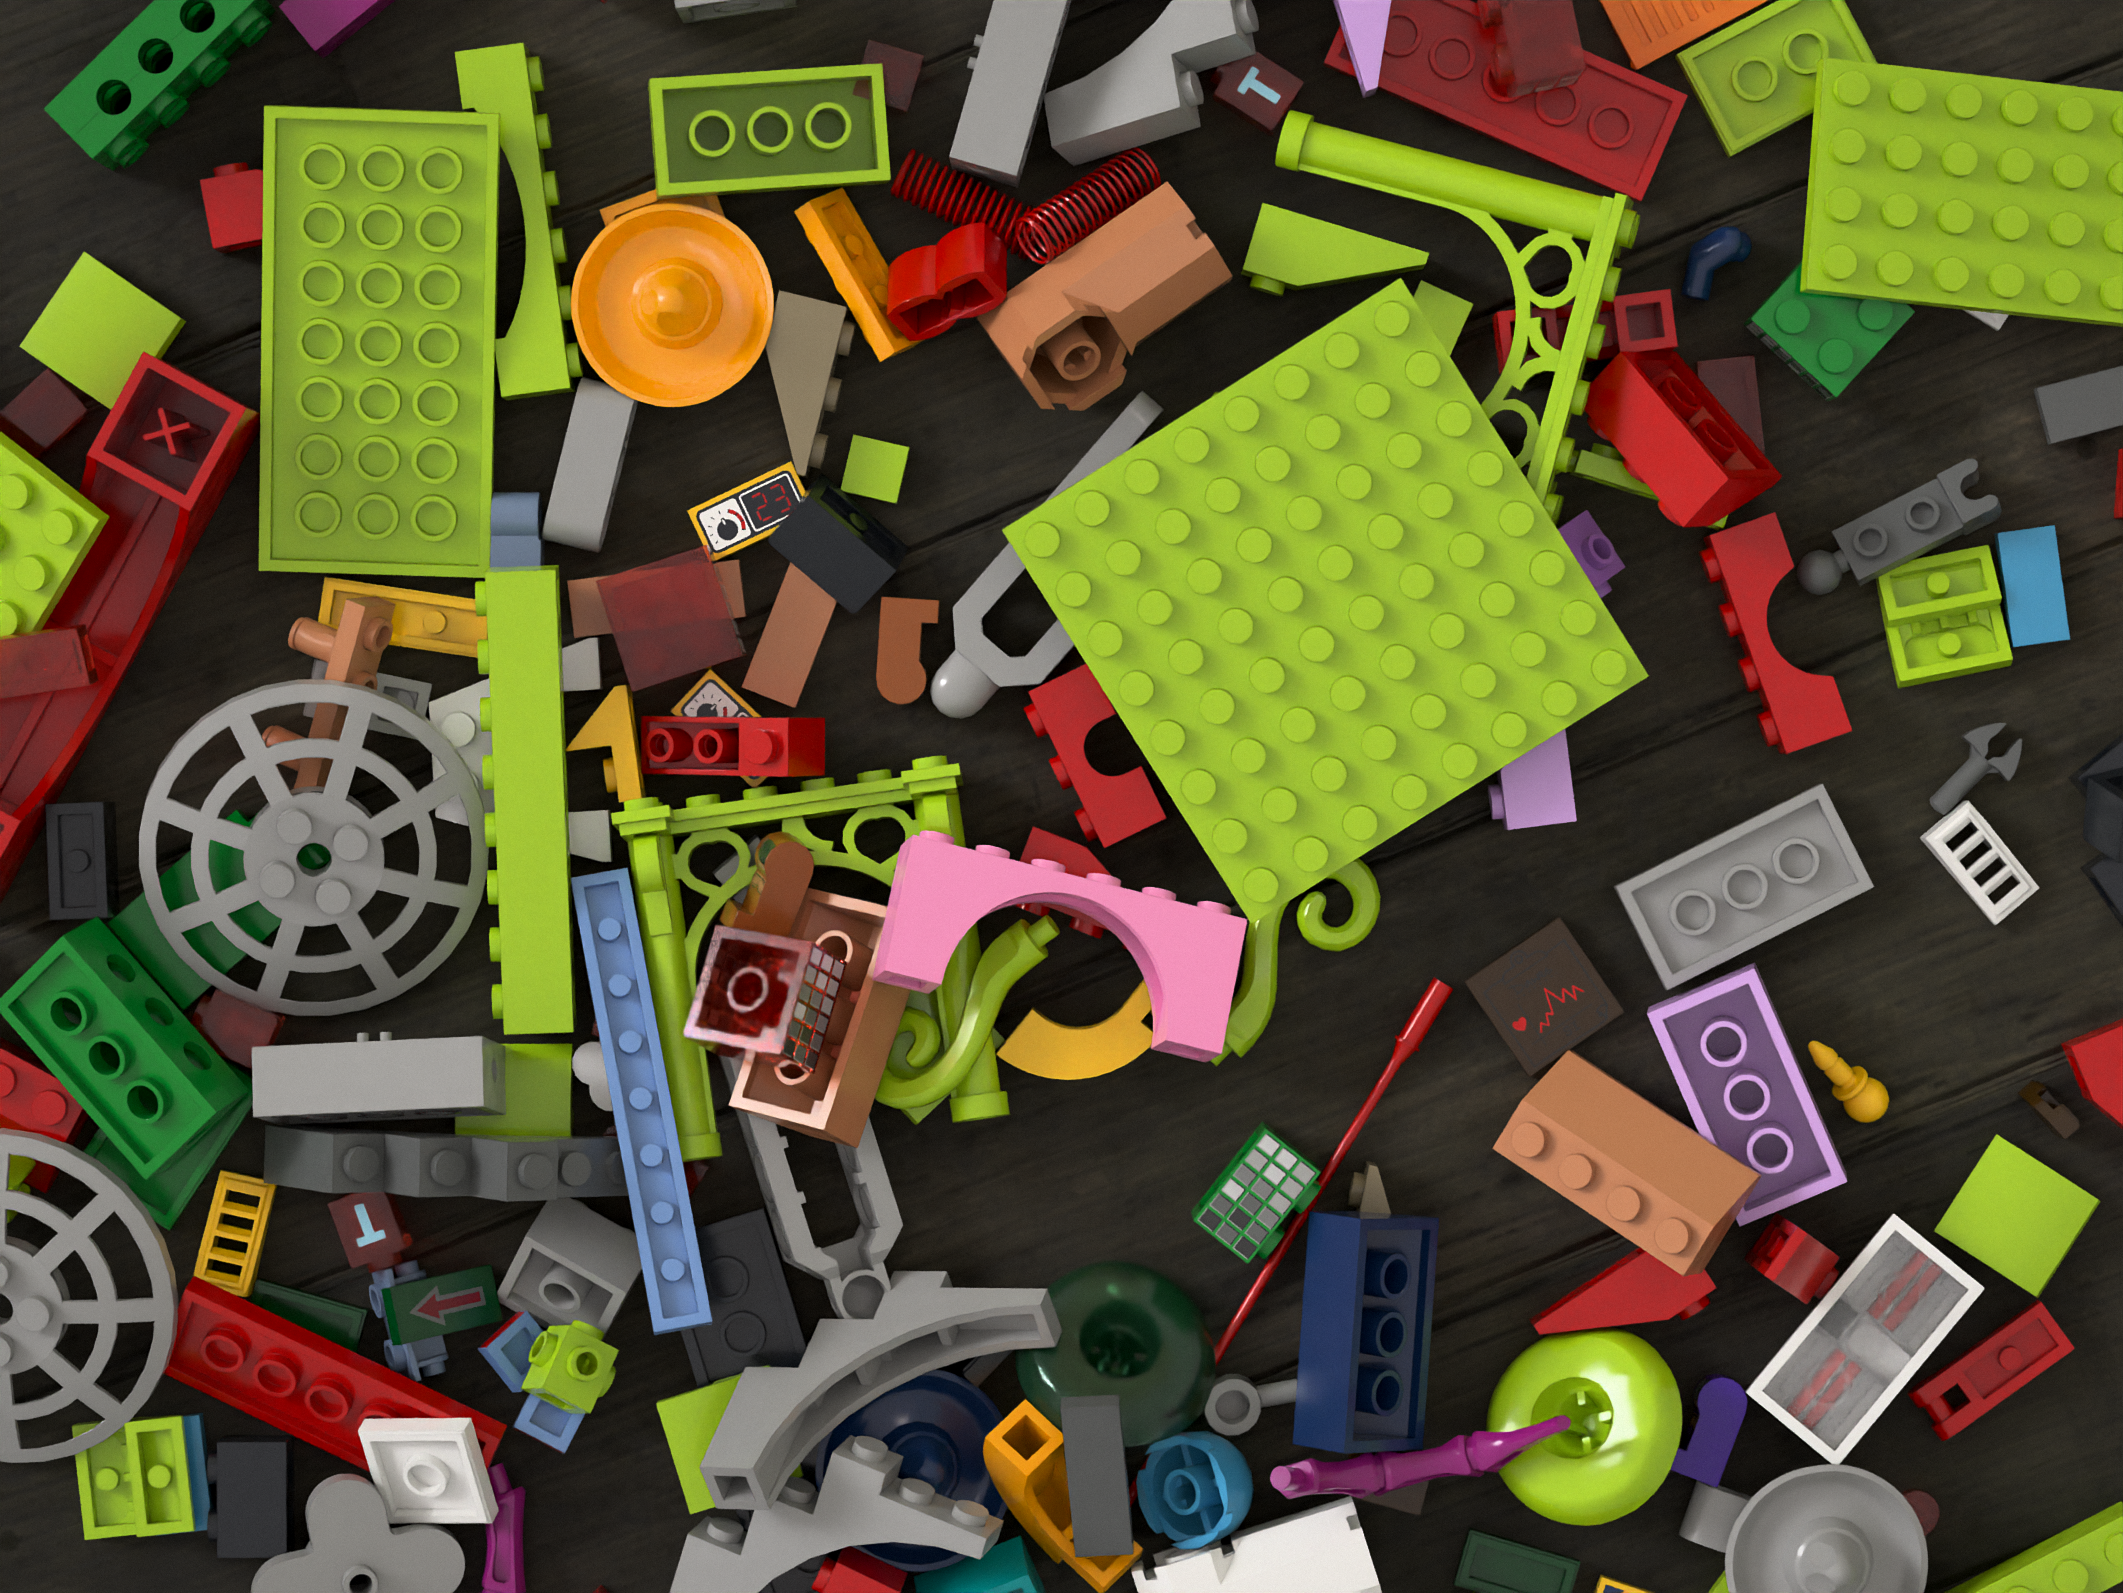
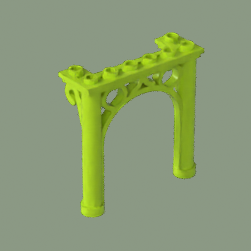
M1290 110L1285 119L1277 147L1275 160L1277 167L1296 172L1304 171L1458 212L1479 225L1498 247L1510 272L1514 288L1516 306L1515 330L1511 350L1501 376L1480 406L1489 420L1505 410L1520 413L1525 419L1527 436L1524 439V447L1521 453L1514 460L1520 470L1530 463L1526 479L1551 520L1557 526L1564 496L1555 494L1558 482H1555L1554 479L1556 471L1566 473L1575 445L1574 438L1566 437L1572 414L1582 416L1588 399L1591 382L1582 380L1587 357L1598 359L1603 344L1606 325L1597 323L1603 300L1613 303L1622 272L1621 268L1613 266L1614 258L1619 259L1622 247L1632 249L1641 215H1638L1637 211L1632 210L1634 202L1627 195L1615 193L1614 198L1602 197L1314 122L1313 115ZM1492 217L1546 230L1548 233L1534 238L1518 253L1510 237ZM1574 238L1590 242L1586 261L1582 250L1573 241ZM1558 246L1565 249L1572 260L1569 282L1560 294L1553 297H1543L1532 288L1525 268L1542 249ZM1575 298L1561 351L1553 348L1545 339L1542 331V318H1532V302L1541 309L1555 310L1568 305ZM1530 341L1532 348L1541 357L1529 360L1523 365ZM1546 371L1555 372L1541 425L1537 414L1528 404L1518 399L1506 400L1513 387L1523 392L1527 382L1535 375Z
M931 756L912 760L913 770L901 771L902 777L892 778L891 770L889 769L857 774V784L836 787L834 778H819L800 782L801 792L778 795L777 786L757 787L743 790L744 800L721 803L720 794L701 795L685 799L687 808L673 810L669 805L663 806V803L658 801V797H647L623 802L624 811L611 813L612 825L620 832V836L628 844L640 937L683 1162L723 1156L720 1133H718L707 1049L706 1045L696 1040L700 1025L703 1026L702 1016L699 1021L690 1015L694 1001L700 1003V1000L696 998L698 991L697 964L705 934L713 920L725 907L727 899L732 900L742 890L749 887L757 870L756 865L750 867L752 856L748 845L738 834L729 830L782 823L781 832H787L797 837L810 850L814 867H833L851 870L872 877L892 888L899 851L881 864L862 855L855 844V835L859 827L871 820L893 819L904 828L905 841L912 835L919 836L921 831H935L953 837V845L966 848L958 786H963L959 763L948 765L946 756ZM913 804L915 820H912L905 811L895 806ZM856 812L848 819L843 830V844L848 853L833 851L834 841L821 840L813 836L807 829L804 819ZM690 836L682 843L678 853L675 854L673 838ZM723 842L734 846L737 850L739 866L736 872L721 887L703 882L693 876L690 869V858L699 846ZM680 880H683L691 890L709 897L692 923L688 935L686 934ZM977 922L959 941L946 967L942 984L936 988L945 1052L952 1042L959 1025L976 966L982 957ZM689 1019L699 1024L695 1039L685 1034ZM992 1031L980 1057L969 1074L950 1092L951 1099L949 1101L953 1123L1010 1115L1007 1091H1001Z

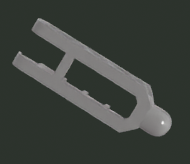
M1141 391L1046 501L1129 450L1164 409L1145 392ZM1010 542L953 607L955 651L936 671L931 680L930 687L933 704L941 713L948 717L963 719L973 716L1000 687L1041 685L1075 646L1058 619L1026 656L1009 657L983 635L982 618L997 600L1013 586L1025 569L1024 564Z
M726 977L722 991L713 987V982L711 985L708 983L704 984L710 990L706 1003L702 1001V1005H704V1012L706 1007L716 1012L712 1026H709L711 1032L713 1031L721 1036L717 1053L732 1096L753 1032L750 1025L744 1026L735 995L731 997L724 993L728 979ZM711 989L721 994L717 1009L707 1004ZM722 995L732 1000L728 1016L718 1010ZM717 1013L727 1018L723 1033L713 1029ZM735 1109L783 1261L817 1279L824 1280L831 1306L839 1319H873L885 1291L889 1292L892 1290L883 1261L893 1247L903 1227V1222L869 1116L858 1148L835 1143L860 1225L853 1238L821 1248L813 1243L801 1205L806 1203L803 1191H797L784 1152V1148L789 1147L786 1136H779L775 1123Z

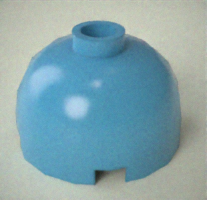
M1209 1431L1175 1433L1165 1436L1150 1445L1145 1454H1151L1147 1459L1146 1468L1138 1470L1136 1485L1139 1506L1148 1525L1156 1534L1164 1532L1170 1539L1176 1541V1543L1171 1545L1179 1549H1199L1216 1543L1239 1528L1251 1508L1254 1488L1252 1472L1244 1455L1230 1441Z

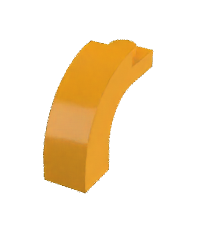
M1025 1399L985 1437L983 1456L986 1468L1000 1496L1036 1543L1057 1564L1064 1560L1098 1593H1105L1141 1557L1143 1548L1134 1541V1550L1131 1555L1075 1557L1063 1433Z

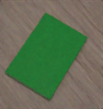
M220 1054L218 1055L249 1089V1092L179 1159L145 1180L101 1128L98 1129L84 1150V1153L100 1161L124 1181L148 1209L153 1220L168 1231L174 1228L253 1108L252 1076Z

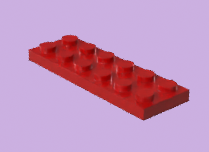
M1391 0L1377 86L1378 90L1611 192L1627 195L1636 203L1642 201L1688 95L1471 0ZM1340 25L1323 66L1357 80ZM1582 71L1580 76L1576 77L1577 80L1574 84L1555 88L1559 84L1560 79L1564 77V74ZM1561 75L1557 77L1559 79L1553 84L1552 89L1533 93L1542 79ZM1538 80L1530 94L1512 97L1514 92L1517 91L1516 89L1519 84Z
M196 1276L192 1277L185 1288L178 1306L177 1336L168 1367L164 1374L370 1472L358 1433V1429L364 1419L471 1418L488 1472L507 1425Z

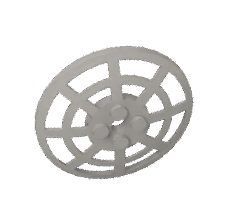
M297 679L264 685L229 699L201 717L178 739L159 766L146 796L139 829V869L145 897L160 931L177 955L202 979L229 996L264 1010L296 1016H332L364 1010L393 999L423 981L450 956L468 931L481 902L488 871L489 847H486L485 811L483 801L469 767L451 741L426 717L400 700L367 686L337 680ZM295 703H333L349 707L339 741L328 738H300L278 742L268 747L251 715L268 708ZM374 714L387 719L417 738L439 760L447 773L416 791L411 782L394 765L374 752L362 748L371 715ZM230 726L245 758L235 764L218 780L206 797L201 810L168 798L175 779L190 758L214 735ZM300 758L333 759L325 787L307 786L289 790L276 764ZM356 766L384 782L397 795L400 801L372 816L365 806L348 795ZM255 775L268 803L257 813L250 827L218 817L220 810L232 793L247 779ZM459 794L466 810L471 835V872L468 885L434 879L437 868V844L432 820L428 812ZM160 820L193 833L191 842V870L196 892L200 900L170 912L162 896L156 868V836ZM411 822L415 827L419 845V869L417 875L384 867L383 837ZM210 840L244 851L243 860L246 880L216 893L209 869ZM318 843L329 850L331 859L321 869H308L297 858L299 850L307 844ZM376 890L409 897L406 906L396 920L381 934L373 938L358 911L371 900ZM259 901L269 912L282 919L273 947L267 946L247 934L232 920L229 913ZM427 902L459 907L460 909L453 925L438 946L413 970L398 978L384 957L383 952L391 948L411 929L423 912ZM212 921L217 929L237 948L256 960L267 963L258 990L254 991L241 986L215 970L190 946L182 932ZM336 923L351 947V950L325 956H303L296 954L305 926H326ZM361 964L377 988L361 996L330 1002H297L280 998L290 970L302 973H326L348 969Z
M0 1128V1293L10 1300L13 1307L12 1317H0V1461L8 1463L46 1462L75 1455L103 1442L122 1428L124 1423L129 1422L154 1393L168 1367L177 1336L179 1306L175 1270L162 1234L148 1209L124 1181L100 1161L70 1144L38 1133ZM10 1154L29 1157L55 1166L85 1183L98 1195L74 1218H71L63 1210L44 1199L21 1191L8 1189ZM7 1209L32 1216L53 1228L58 1234L41 1250L27 1241L7 1236ZM114 1211L125 1223L142 1253L151 1279L152 1298L118 1299L110 1267L98 1245L90 1237V1234ZM74 1250L80 1255L91 1275L98 1300H70L66 1281L57 1266ZM154 1321L153 1341L145 1368L132 1392L121 1402L95 1383L112 1355L118 1334V1323ZM68 1324H99L93 1351L84 1368L80 1371L55 1348L64 1337ZM38 1365L63 1387L42 1399L26 1403H15L12 1374L27 1371ZM76 1399H79L105 1418L104 1421L92 1430L66 1442L41 1448L22 1449L17 1420H28L49 1415L68 1406Z

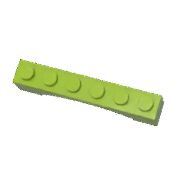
M524 43L455 52L462 110L464 112L500 113V146L513 172L524 216L526 261L520 300L506 337L495 339V354L501 397L508 401L574 392V378L583 377V365L579 343H569L566 321L572 320L571 285L561 286L558 263L568 262L564 230L563 228L553 229L550 206L560 205V195L556 172H546L543 149L552 148V135L548 114H538L535 92L545 90L540 56L530 57V51Z

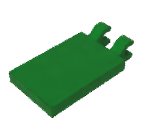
M241 809L235 810L226 818V820L250 827L254 819L253 817L249 820ZM210 840L209 869L216 893L246 880L243 860L244 851ZM310 843L297 854V858L304 867L317 870L330 861L331 854L325 846L318 843ZM191 850L159 878L162 896L169 912L200 900L196 892L191 870ZM145 892L141 893L108 923L183 1010L188 1009L213 987L212 984L202 979L177 955L160 931L146 900ZM259 901L229 913L234 922L261 943L280 927L282 921L281 918L269 912ZM212 921L182 932L190 946L208 964L223 975L229 973L248 956L247 953L231 943Z

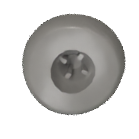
M1827 1464L1796 1469L1768 1483L1749 1500L1736 1519L1726 1548L1725 1574L1729 1593H1924L1927 1582V1544L1922 1526L1912 1506L1894 1486L1881 1477L1848 1465Z

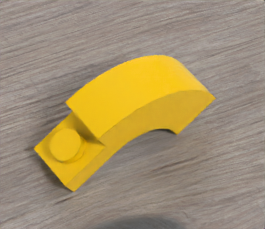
M1145 980L1141 981L1129 998L1113 1015L1093 1025L1077 1027L1063 1025L1048 1019L1032 1007L998 1049L996 1055L1028 1073L1061 1080L1097 1077L1125 1066L1147 1050L1152 1043L1153 1029L1142 1021L1148 1013L1152 1015L1151 1000Z

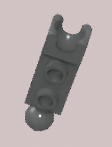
M1972 458L1966 459L1937 474V479L1832 531L1833 539L1839 550L1833 553L1816 550L1806 554L1797 567L1798 581L1806 591L1812 594H1827L1839 585L1842 574L1851 570L1860 587L1962 534L1966 536L1994 522L2002 513L1999 500L1995 495H1987L1977 500L1968 499L1963 495L1968 488L1977 484L1980 478L1978 462Z

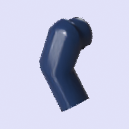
M1725 226L1718 228L1693 244L1689 252L1681 296L1700 301H1709L1715 270L1730 261L1743 262L1750 255L1752 242L1748 234L1739 231L1737 227Z

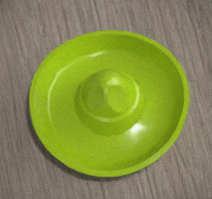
M1614 1327L1553 1333L1525 1349L1501 1376L1490 1400L1486 1432L1514 1431L1561 1415H1565L1571 1421L1568 1430L1533 1446L1498 1471L1511 1492L1536 1513L1548 1519L1570 1525L1590 1526L1604 1524L1638 1509L1658 1490L1672 1467L1680 1443L1682 1403L1676 1380L1669 1366L1656 1349L1642 1338Z

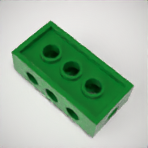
M154 0L44 110L93 160L111 171H114L119 165L126 169L146 152L149 144L145 139L162 124L165 128H168L185 114L190 107V103L186 99L201 84L208 88L223 77L231 67V63L227 59L243 43L247 47H251L269 31L272 22L268 18L276 9L267 0ZM215 13V19L211 27L204 32L198 33L201 20L208 14ZM173 53V61L166 71L158 73V64L161 59ZM131 94L129 107L123 113L117 114L116 110L119 101L124 96Z
M98 916L64 934L0 998V1014L145 1180L179 1159L249 1092V1089Z

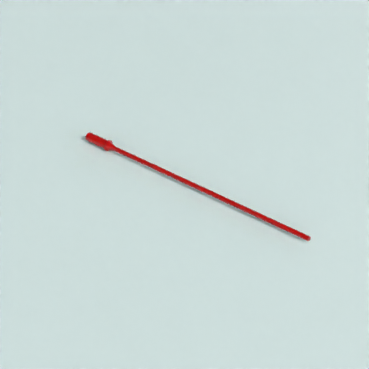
M1434 977L1400 1034L1394 1036L1396 1042L1391 1060L1317 1179L1321 1186L1320 1191L1301 1214L1297 1212L1283 1238L1271 1254L1159 1440L1178 1431L1308 1218L1309 1211H1312L1400 1065L1415 1051H1420L1419 1045L1453 991V988ZM1147 1459L1140 1470L1146 1468ZM1137 1476L1129 1487L1130 1507L1138 1496Z

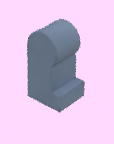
M494 492L491 503L490 567L545 565L541 493Z

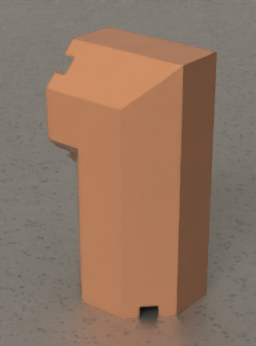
M1168 182L1152 191L1007 292V297L1000 305L977 317L997 350L1041 409H1055L1051 403L1065 404L1069 410L1084 411L1122 385L1127 372L1122 364L1127 352L1132 356L1137 345L1232 280L1233 276L1208 235L1202 233L1194 221L1196 218Z

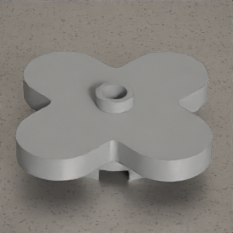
M337 1474L319 1483L308 1498L305 1516L310 1541L306 1548L277 1555L265 1562L254 1576L251 1593H453L462 1581L465 1571V1557L456 1537L441 1525L416 1523L391 1528L388 1523L385 1504L377 1488L369 1480L359 1475ZM358 1574L369 1576L361 1584L349 1585L351 1579Z

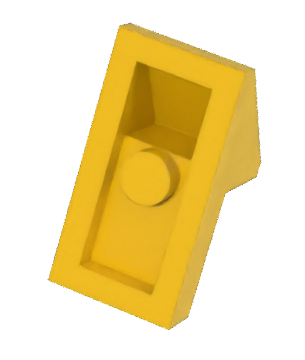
M630 685L614 686L566 748V752L611 746L613 757L603 758L604 775L608 793L617 791L619 803L646 798L643 774H641V756Z

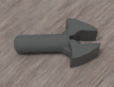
M2006 723L1983 725L1969 730L1961 736L1970 745L1969 759L1930 798V804L1935 811L1946 815L1987 773H1999L2005 781L2011 780L2021 756V738H2016L2003 755L1985 759L1988 753L1989 740L1997 735Z

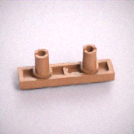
M377 596L346 599L338 630L309 617L298 618L289 633V647L328 663L324 680H337L377 690L378 681L376 674L382 652L392 637L393 625L391 620L396 604ZM317 703L308 738H328L339 741L349 707L333 703ZM278 725L269 726L262 734L267 747L278 742L306 738ZM300 758L283 761L279 764L298 771L294 789L307 786L325 787L333 759Z

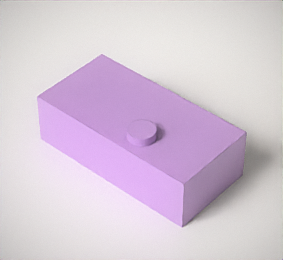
M1755 962L1648 1007L1647 1015L1699 1134L1762 1175L1736 1217L1739 1227L1847 1182V1173Z

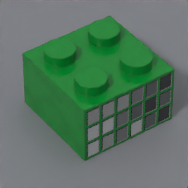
M1801 260L1743 325L1828 402L1836 398L1915 311L1906 303L1800 292Z
M1262 1121L1191 1210L1193 1221L1247 1264L1256 1254L1264 1260L1283 1238L1285 1232L1280 1223L1293 1208L1301 1214L1320 1191L1321 1186L1316 1178L1321 1172L1312 1160Z

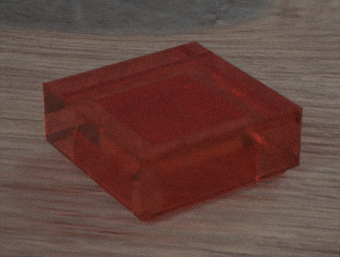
M869 39L861 65L882 63L885 106L909 113L925 59L924 55ZM868 80L856 81L853 95L869 99Z

